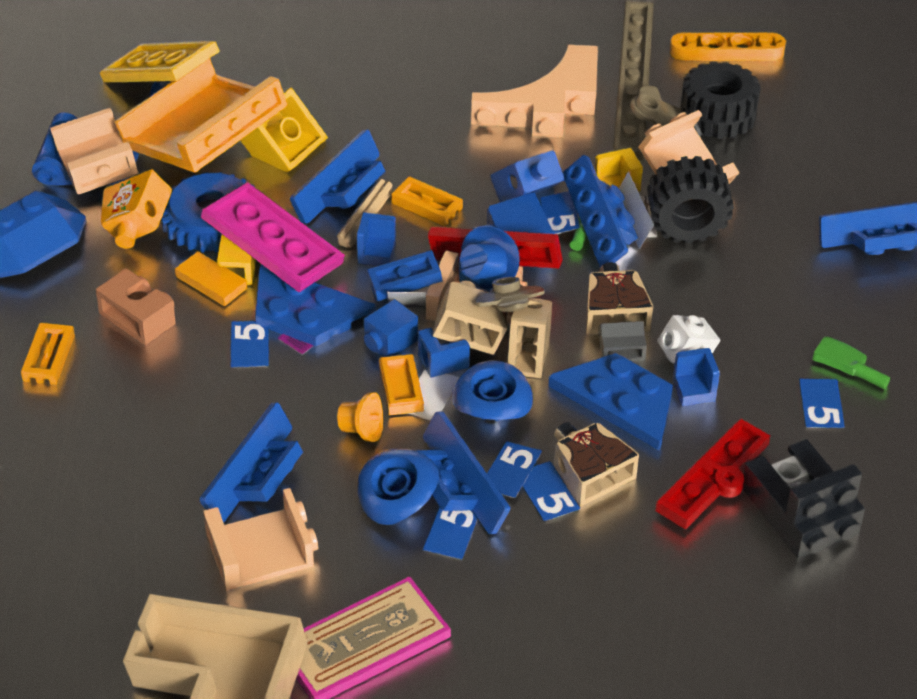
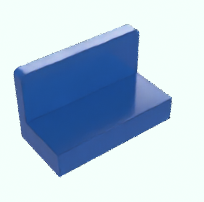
M432 250L367 269L373 297L376 302L388 299L387 292H412L443 281L440 268Z

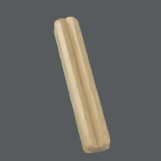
M380 179L375 183L337 234L338 245L348 249L355 244L363 212L378 213L392 194V183L390 181L386 182Z

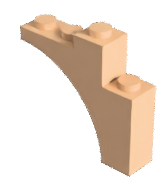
M568 45L561 62L550 73L528 85L506 91L472 93L471 124L532 128V136L563 137L564 114H595L598 46Z

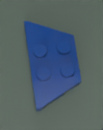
M261 264L259 268L256 324L315 347L330 340L333 335L341 334L351 329V322L363 316L367 317L376 311V304L315 282L301 292H298Z
M617 353L553 373L549 376L548 386L653 448L657 450L661 448L673 391V385Z

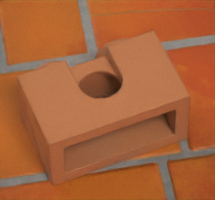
M126 268L96 288L99 314L145 346L176 324L173 299L166 292H161L158 289L151 290L145 278L135 275Z

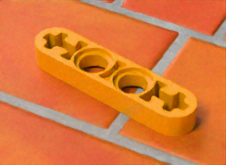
M677 33L671 38L670 55L674 59L681 61H774L784 56L786 40L777 33ZM741 45V46H746V47H749V48H740V47H737V46ZM708 46H717L719 48H710Z

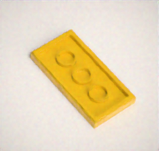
M213 41L140 44L101 70L99 74L103 82L177 81L218 53L219 49L216 42Z

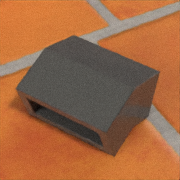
M644 321L601 323L598 326L601 357L617 353L630 361H645L647 343L644 333Z

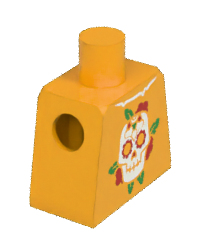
M153 169L105 188L101 212L102 226L115 238V243L119 247L132 248L136 238L151 233L158 228L171 196L172 188Z

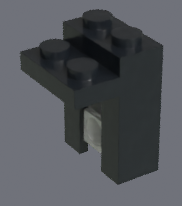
M807 439L789 445L787 451L792 457L772 465L764 456L745 463L743 490L797 558L810 553H819L831 544L841 540H850L860 533L865 508L857 499L862 473L855 464L833 471Z

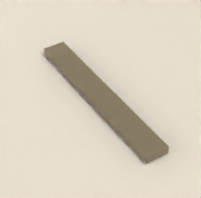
M625 1L613 151L631 148L638 160H643L644 156L638 147L645 139L646 121H641L635 117L630 103L635 96H638L641 87L649 85L654 3Z

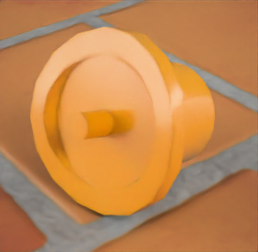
M369 392L359 401L342 402L337 413V422L342 432L358 433L366 442H377L381 438L383 431V410L380 396L376 392Z

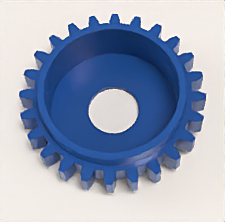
M207 172L199 175L195 174L186 180L182 179L181 183L177 186L172 185V193L160 221L163 232H168L170 240L176 239L178 246L184 244L188 247V250L218 252L222 233L201 218L202 209L204 208L199 207L197 203L206 200H219L245 184L246 179H238L233 174L228 175L222 172Z

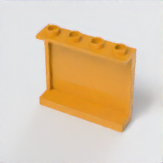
M209 58L179 80L172 81L114 122L123 143L128 142L132 151L195 173L280 112L288 104L278 78L270 76L256 87L216 75Z

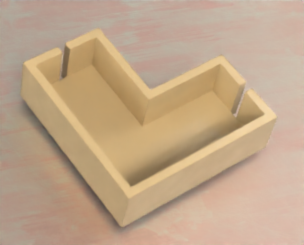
M149 594L138 622L140 631L135 630L123 662L133 687L191 696L190 699H289L307 647V640L301 618Z

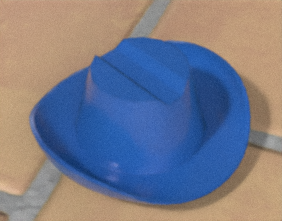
M479 226L471 230L465 236L461 247L460 282L470 281L477 289L490 292L493 289L492 282L494 280L504 277H515L520 262L519 251L515 241L506 232L493 226Z
M489 360L472 366L462 374L454 386L452 403L460 412L481 418L482 420L489 419L497 422L504 419L521 418L528 414L533 404V393L528 380L517 367L507 362Z
M393 448L375 454L365 463L358 477L357 489L362 509L371 520L382 525H392L408 518L421 509L434 493L439 481L438 468L426 455L415 450Z

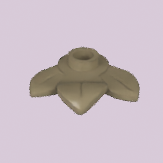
M656 86L641 87L638 96H635L630 103L636 118L641 121L652 122L654 125L661 123L662 126L669 124L675 116L680 114L681 109L662 101Z
M518 277L499 278L492 282L493 289L490 292L477 297L476 305L479 307L497 305L500 311H518L528 306V298L543 295L544 289L540 286H523L520 284Z

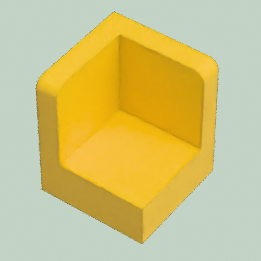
M631 148L599 154L595 157L594 169L599 180L619 188L629 172L638 192L641 191L643 166Z
M222 234L217 258L218 266L244 268L247 285L253 286L257 260Z

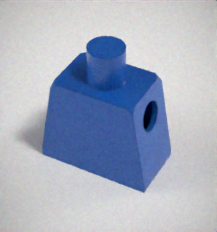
M554 150L513 163L490 175L499 202L532 192L538 193L553 188L564 181V176ZM511 176L516 178L517 188L513 187L510 179Z
M535 192L490 205L487 208V226H493L502 231L554 234Z

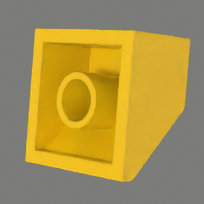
M292 88L283 92L288 106L240 140L251 156L287 173L328 138Z

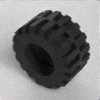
M717 61L710 62V64L702 63L698 65V68L693 67L689 70V74H686L684 77L680 113L686 112L689 115L700 110L702 116L697 121V125L701 133L707 137L715 136L724 139V137L733 138L737 134L742 135L746 133L747 129H751L756 121L761 89L758 78L753 76L750 70L743 69L738 64L733 65L729 64L730 62L724 61L723 63H717Z
M688 156L680 157L681 160L678 161L674 159L668 161L666 167L660 166L656 170L657 175L651 176L649 179L650 185H647L649 207L654 227L657 231H661L663 237L666 239L672 237V241L678 243L681 240H685V243H693V240L701 242L706 240L708 236L714 237L719 234V229H725L728 225L727 220L732 219L734 204L727 175L719 164L715 165L714 160L709 158L702 160V156H694L693 159H688Z

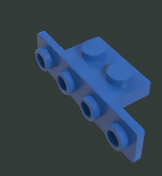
M362 130L290 196V201L301 223L308 224L325 207L345 209L357 203V198L366 190L372 188L376 180L385 173L381 161H375L380 156V153L369 130Z
M582 155L562 173L598 264L601 267L608 262L615 263L627 254V245L638 239V236L633 226L635 220L625 208L623 203L625 197L621 190L615 185L610 186L599 180L590 157Z
M917 201L820 215L819 244L823 248L854 244L868 255H880L885 252V249L892 248L904 251L915 249V245H917Z
M271 403L199 499L205 510L218 507L223 523L240 501L268 502L303 453L297 441H284L292 431V425L279 403Z
M435 412L423 434V439L430 450H415L426 455L438 468L439 481L432 494L443 511L472 510L488 534H497L510 512L509 504L445 413Z

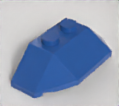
M34 191L1 209L0 278L26 273L77 244L87 222L86 216L67 200L39 191Z

